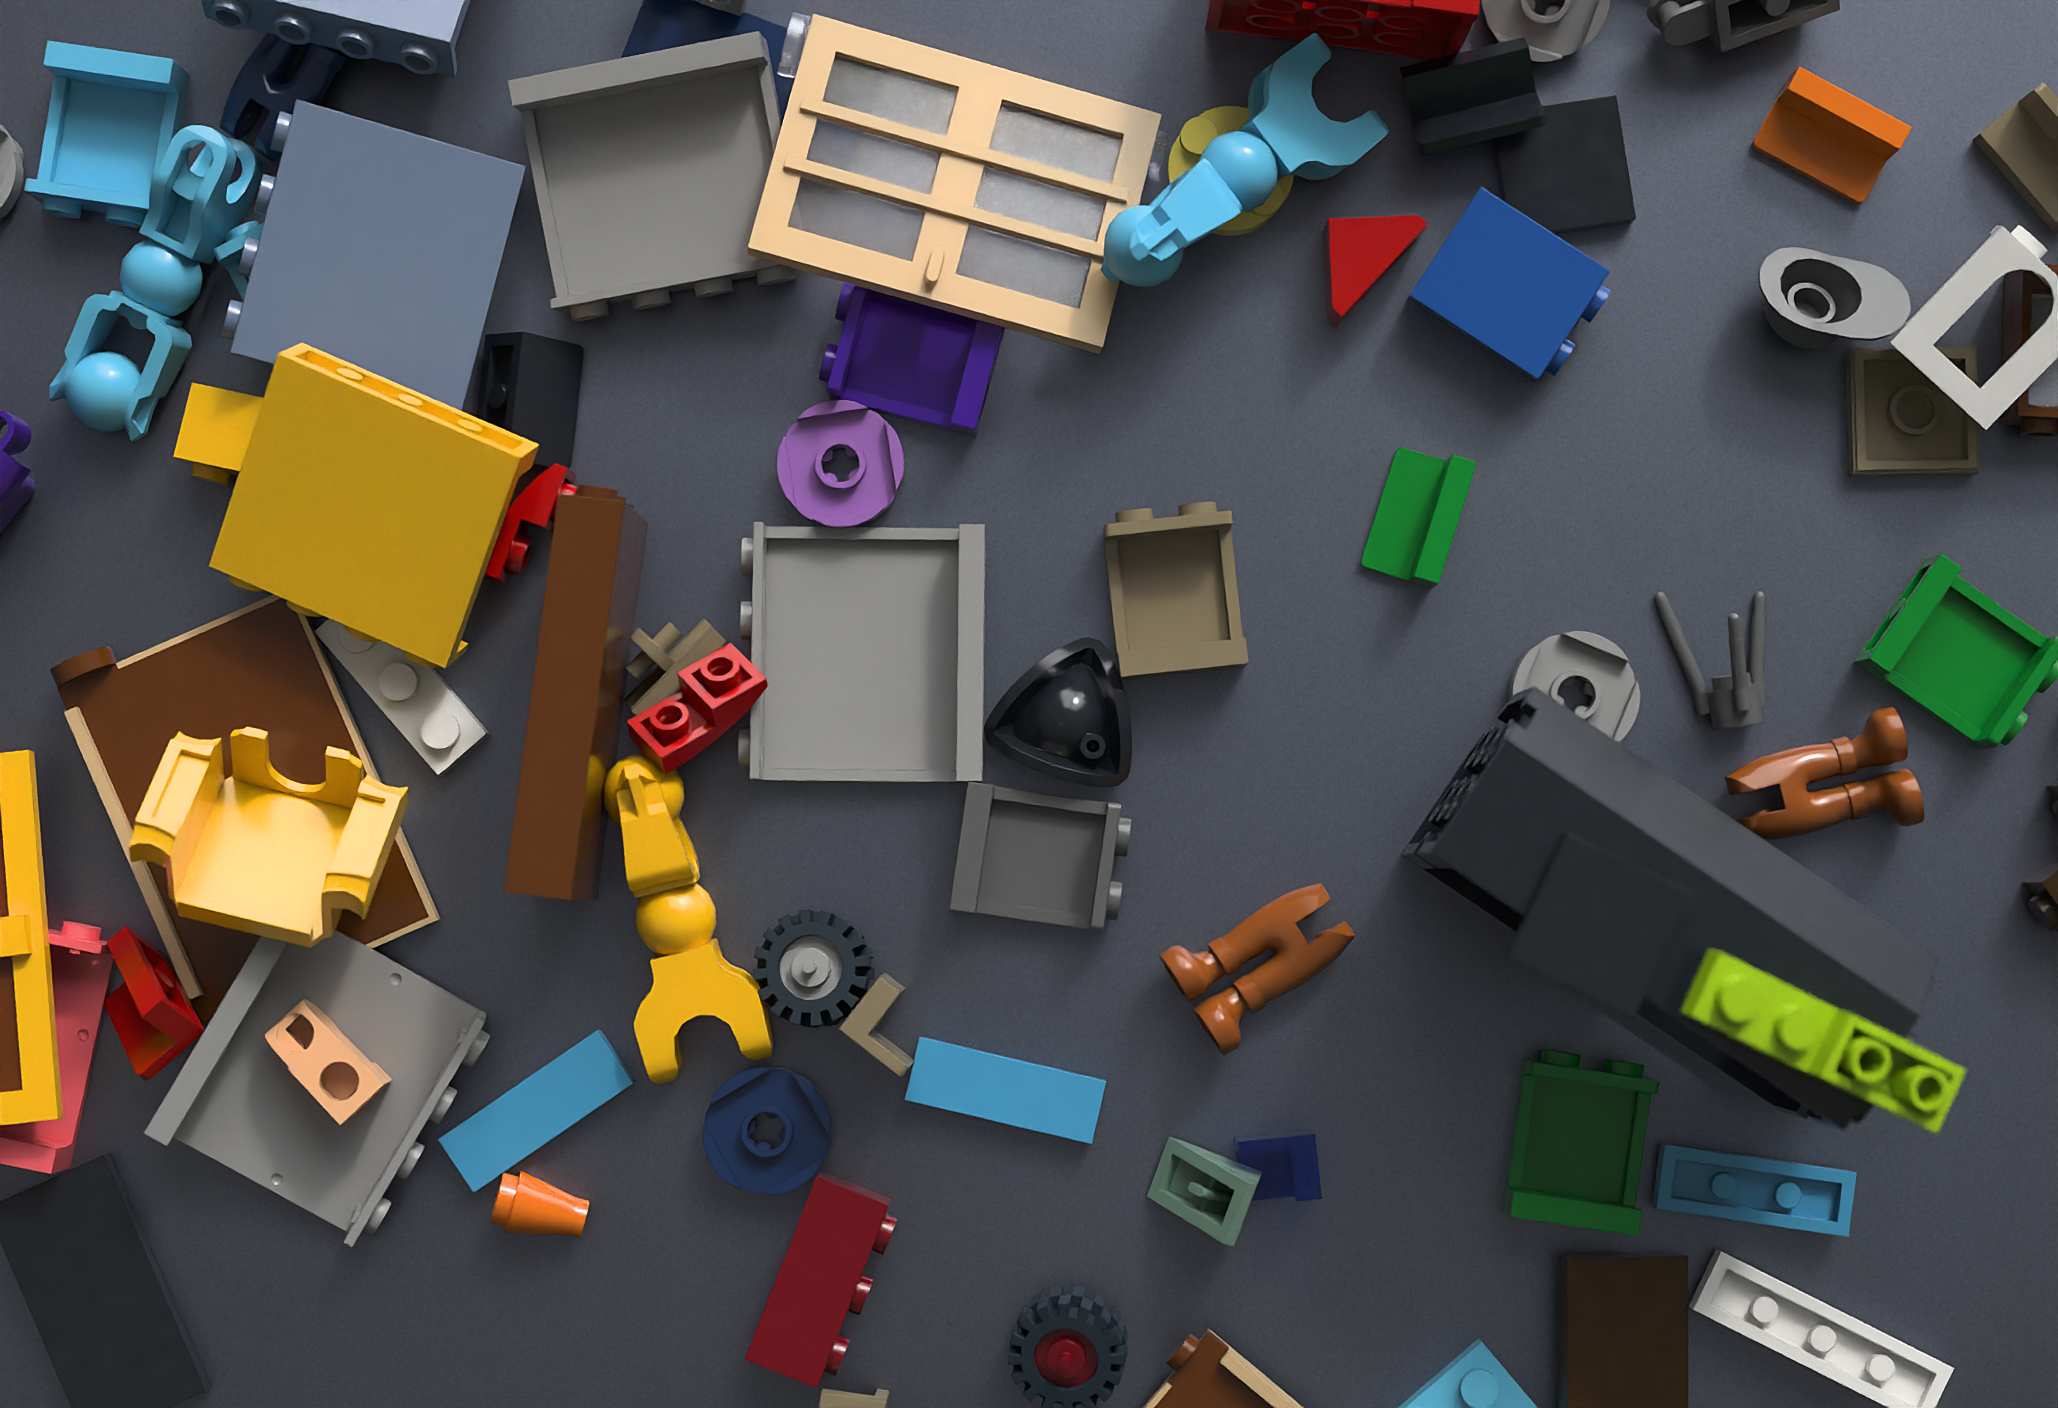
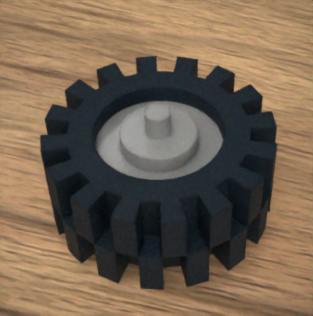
M808 909L800 910L799 914L794 916L787 914L778 919L780 922L778 926L774 929L769 927L762 937L766 938L762 947H756L754 958L758 959L757 969H753V978L759 983L760 990L757 992L762 1001L768 1003L771 1007L770 1010L774 1014L786 1019L790 1023L809 1028H818L819 1026L831 1027L840 1024L839 1020L848 1017L869 991L867 989L870 980H874L875 969L871 968V959L873 958L871 948L866 945L863 940L865 937L857 928L833 913L823 910L817 912Z

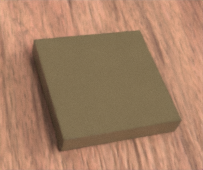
M1977 346L1935 347L1978 386ZM1895 347L1849 348L1845 351L1848 477L1975 475L1981 472L1979 424Z

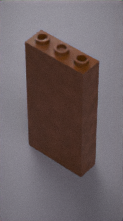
M578 485L577 495L558 494L504 892L564 900H594L598 898L609 817L603 804V791L606 776L616 764L628 670L625 667L630 662L632 638L630 636L634 632L648 523L633 510L634 506L627 504L626 498L617 496L618 491L615 489L593 485Z

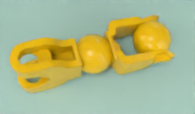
M643 753L632 754L619 760L608 772L604 784L603 804L610 819L622 828L628 886L630 891L633 892L634 898L640 897L635 910L636 930L643 944L655 953L650 960L654 978L653 986L639 1006L634 1021V1030L648 1076L652 1082L660 1085L672 1082L677 1077L682 1064L679 1029L683 1023L697 1015H714L728 1023L738 1041L741 1053L748 1059L759 1060L770 1057L772 1055L774 1038L767 1004L762 1001L757 992L760 990L758 981H755L753 976L744 969L733 966L724 959L717 938L711 939L716 927V908L710 895L696 883L700 878V866L695 849L679 815L684 802V785L678 771L674 769L664 775Z

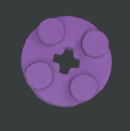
M849 400L822 402L808 408L797 418L798 421L789 428L786 437H783L778 448L777 474L785 496L805 519L816 522L824 527H860L874 521L884 511L893 506L904 479L905 460L899 437L886 420L878 413L869 410L868 407ZM837 448H845L849 458H859V468L850 471V480L845 482H838L835 474H824L823 463L833 460V450Z

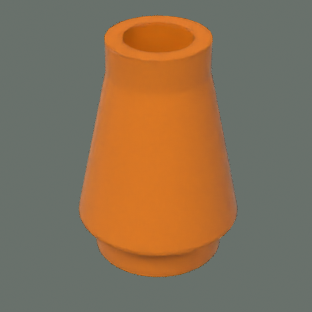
M521 1170L518 1176L503 1173L495 1197L490 1223L503 1226L505 1234L567 1235L580 1238L587 1216L589 1200L572 1196Z

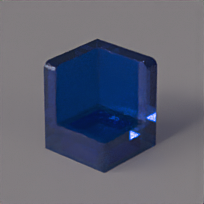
M1304 1129L1234 1137L1236 1162L1263 1172L1252 1201L1293 1197L1296 1202L1322 1199L1316 1137L1313 1131Z

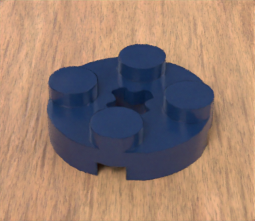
M757 1066L734 1075L715 1092L705 1114L703 1145L710 1164L728 1184L750 1193L776 1196L799 1188L819 1170L831 1146L832 1119L824 1096L808 1078L795 1073L792 1069L785 1066ZM764 1112L769 1119H774L778 1116L782 1119L785 1127L779 1132V1138L782 1141L781 1145L772 1148L767 1141H761L756 1144L752 1140L750 1133L758 1127L754 1116Z

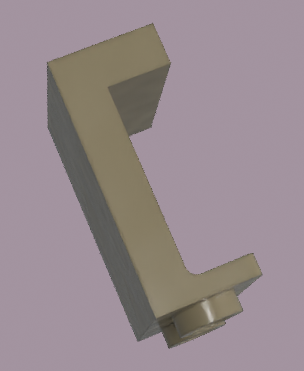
M1197 502L1178 506L1179 516L1154 518L1153 509L1151 508L1131 509L1116 512V523L1104 524L1103 538L1117 667L1121 681L1244 668L1249 664L1246 638H1243L1231 532L1233 524L1232 511L1217 512L1216 502Z

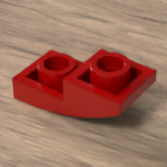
M555 463L525 488L507 509L484 576L509 585L513 572L523 573L534 544V539L527 536L530 526L553 534L558 494L577 495L578 487L573 486L576 475L569 468Z
M731 643L677 672L680 686L679 692L626 721L630 739L664 775L693 758L724 734L767 689L766 677Z

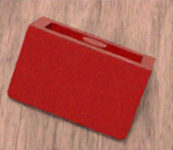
M125 925L106 942L125 982L105 999L104 1006L135 1073L145 1081H149L205 1030L168 956Z

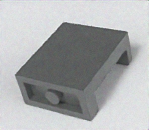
M968 781L949 909L1103 932L1105 919L1117 920L1122 882L1110 880L1114 855L1122 857L1127 855L1132 819L1120 817L1121 804L1078 799Z

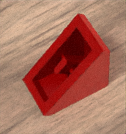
M1421 216L1328 218L1323 230L1326 316L1331 324L1337 327L1419 239L1428 225Z

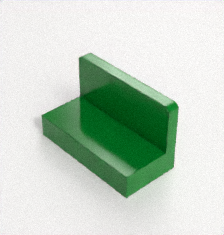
M1405 447L1398 448L1394 453L1361 557V566L1365 569L1427 589H1432L1438 585L1477 462L1454 454L1445 461Z

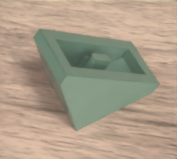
M1169 1137L1147 1197L1223 1244L1234 1246L1263 1172L1185 1141Z

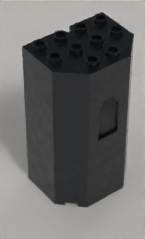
M1533 686L1515 693L1498 716V719L1504 723H1501L1498 728L1492 726L1486 734H1482L1470 749L1400 855L1514 932H1517L1563 833H1569L1693 893L1636 1014L1781 1112L1804 1119L1809 1117L1817 1123L1845 1131L1850 1122L1854 1125L1860 1123L1874 1105L1727 1037V1034L1680 1012L1709 949L1720 951L1836 1009L1849 1012L1912 1044L1915 1042L1916 1034L1911 1032V1029L1919 1019L1927 993L1933 985L1935 979L1933 974L1939 957L1537 687Z

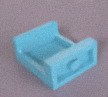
M47 40L43 65L54 74V81L37 179L26 178L24 192L40 203H43L42 211L51 215L78 219L81 218L82 209L105 213L104 220L126 227L141 228L148 212L149 194L155 172L172 138L181 129L189 74L174 59Z

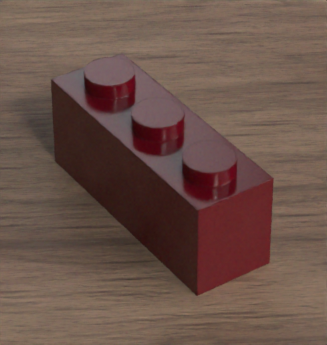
M823 1171L819 1172L744 1360L815 1388L818 1387L823 1372L836 1376L850 1339L838 1335L847 1311L860 1316L874 1280L862 1274L871 1250L884 1255L897 1222V1218L886 1214L891 1198Z

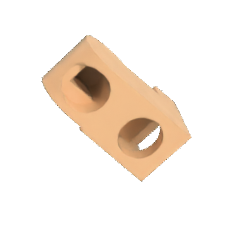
M305 998L295 1005L264 1035L273 1050L289 1066L288 1070L339 1125L350 1120L392 1081L375 1062L372 1063L339 1030L325 1013Z

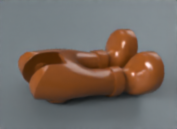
M1893 707L1878 709L1868 717L1864 730L1852 740L1844 736L1830 740L1829 743L1799 746L1772 753L1748 762L1724 777L1729 795L1743 792L1763 791L1764 787L1779 784L1784 807L1770 811L1769 809L1759 810L1750 816L1736 819V822L1763 840L1784 839L1816 832L1848 819L1856 820L1868 817V811L1885 813L1893 822L1906 827L1924 821L1925 811L1922 794L1915 776L1907 768L1887 772L1863 782L1855 780L1843 783L1838 787L1813 792L1806 790L1807 785L1838 775L1842 777L1857 772V769L1885 766L1905 761L1908 756L1906 733L1900 716Z
M1322 883L1295 889L1269 902L1246 917L1225 936H1219L1208 943L1209 950L1191 953L1186 948L1175 945L1159 955L1175 986L1183 998L1190 1002L1204 993L1211 984L1223 975L1229 976L1239 970L1241 965L1270 949L1275 950L1274 955L1249 974H1244L1233 981L1231 987L1207 998L1192 1008L1195 1017L1224 1056L1237 1049L1241 1044L1239 1023L1248 1010L1255 1014L1264 1008L1265 1004L1298 988L1334 962L1355 938L1356 935L1346 920L1330 929L1319 932L1315 935L1316 938L1310 942L1306 941L1296 926V922L1303 918L1304 920L1309 918L1318 908L1331 900Z

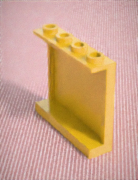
M300 343L277 355L209 566L228 574V580L242 589L255 592L265 590L286 599L287 606L297 613L311 617L325 616L346 625V632L355 638L367 642L383 641L404 650V656L415 664L428 668H438L440 666L447 668L467 650L469 643L461 640L518 478L531 469L539 444L307 344Z

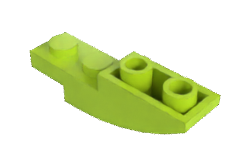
M1713 949L1708 950L1680 1011L1727 1034V1037L1937 1134L1966 1072L1965 1069L1849 1012L1836 1009L1737 959Z

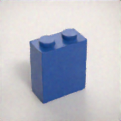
M1481 187L1407 299L1532 381H1536L1544 371L1555 376L1575 346L1566 337L1580 317L1590 323L1611 292V290L1602 285L1610 270Z

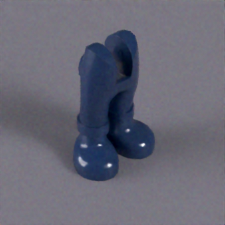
M267 33L239 72L227 98L219 128L235 139H240L251 130L264 107H266L271 113L258 133L255 151L272 162L276 161L282 155V152L270 148L280 111L293 114L296 99L319 106L337 71H341L347 59V56L340 50L310 43L306 50V55L292 77L287 81V73L300 48L305 44H293L281 39L276 34Z

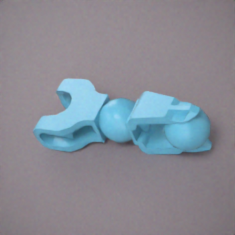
M1317 33L1311 34L1253 79L1248 95L1249 114L1246 123L1238 131L1226 132L1212 139L1203 150L1199 162L1164 188L1149 206H1132L1115 216L1105 233L1103 250L1105 258L1101 267V271L1109 281L1122 280L1125 284L1147 287L1157 286L1169 280L1180 266L1184 248L1199 241L1239 213L1249 212L1263 205L1272 194L1278 180L1286 175H1297L1310 180L1329 179L1360 159L1389 133L1388 127L1375 110H1368L1362 116L1343 123L1328 119L1317 109L1311 95L1312 78L1322 65L1331 58V51Z
M202 125L184 127L172 138L153 177L149 194L148 212L139 233L149 238L136 244L122 261L120 282L123 292L111 290L109 296L94 294L86 299L64 351L67 360L49 387L50 401L53 402L67 398L73 415L88 428L104 433L120 431L126 428L131 442H136L146 435L158 399L166 397L192 347L191 336L181 327L183 321L174 316L187 310L200 296L203 280L200 262L212 263L215 257L213 250L224 242V236L242 221L262 180L263 163L253 147L244 141L226 138L217 130ZM206 143L190 168L188 163L189 152L194 146ZM237 156L242 163V174L238 181L229 184ZM120 315L127 317L130 325L135 329H149L155 335L156 341L143 372L125 355L111 351L100 352Z

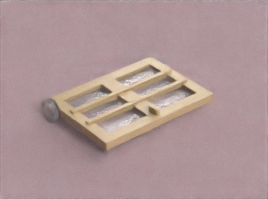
M793 12L777 75L795 80L746 255L1100 354L1119 281H1109L1101 271L1105 258L1103 255L1105 233L1108 225L1119 212L1132 206H1139L1148 168L1159 170L1169 140V133L1158 130L1162 114L813 14L812 17Z

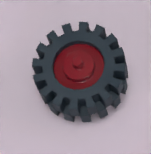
M1063 1286L1054 1287L1051 1289L1048 1298H1045L1041 1292L1032 1298L1030 1307L1027 1308L1025 1306L1019 1314L1010 1340L1008 1365H1014L1011 1377L1015 1386L1022 1382L1025 1384L1022 1395L1027 1400L1032 1402L1036 1395L1043 1398L1041 1408H1053L1054 1403L1063 1404V1408H1076V1405L1082 1404L1083 1408H1096L1097 1399L1101 1398L1105 1403L1112 1396L1114 1385L1118 1386L1120 1383L1128 1346H1126L1128 1337L1126 1325L1119 1326L1120 1313L1115 1306L1107 1311L1103 1307L1106 1298L1097 1292L1093 1299L1090 1300L1083 1297L1085 1291L1083 1287L1074 1286L1072 1295H1064Z

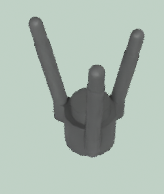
M1657 592L1654 596V601L1694 693L1697 715L1710 714L1712 729L1734 728L1764 722L1761 705L1767 704L1764 689L1766 595L1763 592H1757L1753 597L1749 672H1746L1741 618L1737 613H1732L1728 616V639L1732 674L1712 677L1713 690L1708 691L1667 596L1663 592Z

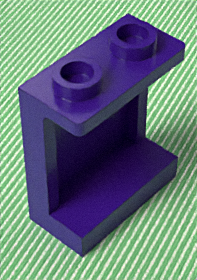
M844 282L835 315L836 320L844 321L838 345L828 343L819 374V380L828 382L827 394L829 399L855 401L874 412L976 438L1005 327Z

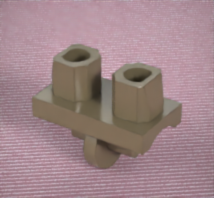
M704 618L669 654L666 652L683 636L671 622L653 639L641 628H638L630 636L642 651L625 668L635 678L640 680L655 663L658 664L624 699L635 715L679 692L680 686L677 672L724 647L723 644L726 640Z

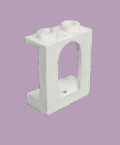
M1997 225L1990 232L1992 235L1905 323L1904 327L1886 339L1985 430L2058 358V276L2040 260L2048 250L2020 225L2011 233L2003 226ZM2014 270L2033 271L2051 288L2053 296L2051 313L2044 324L1979 388L1933 345L1998 278Z

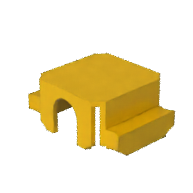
M251 727L233 730L230 735L233 775L225 780L221 738L197 740L187 737L179 731L177 736L170 740L135 820V827L129 844V855L131 863L151 861L166 868L169 897L176 904L179 916L309 948L323 939L333 937L343 909L358 913L365 919L408 805V787L386 786L373 780L368 773L364 779L363 761L351 755L349 751L329 746L325 753V782L317 785H306L291 781L279 774L270 763L268 732Z

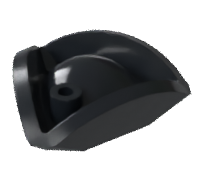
M1090 637L1080 638L1060 647L1040 660L1009 688L985 722V738L991 747L1015 762L1035 771L1062 780L1098 787L1119 786L1128 778L1132 758V733L1127 699L1117 667L1106 646L1099 640Z

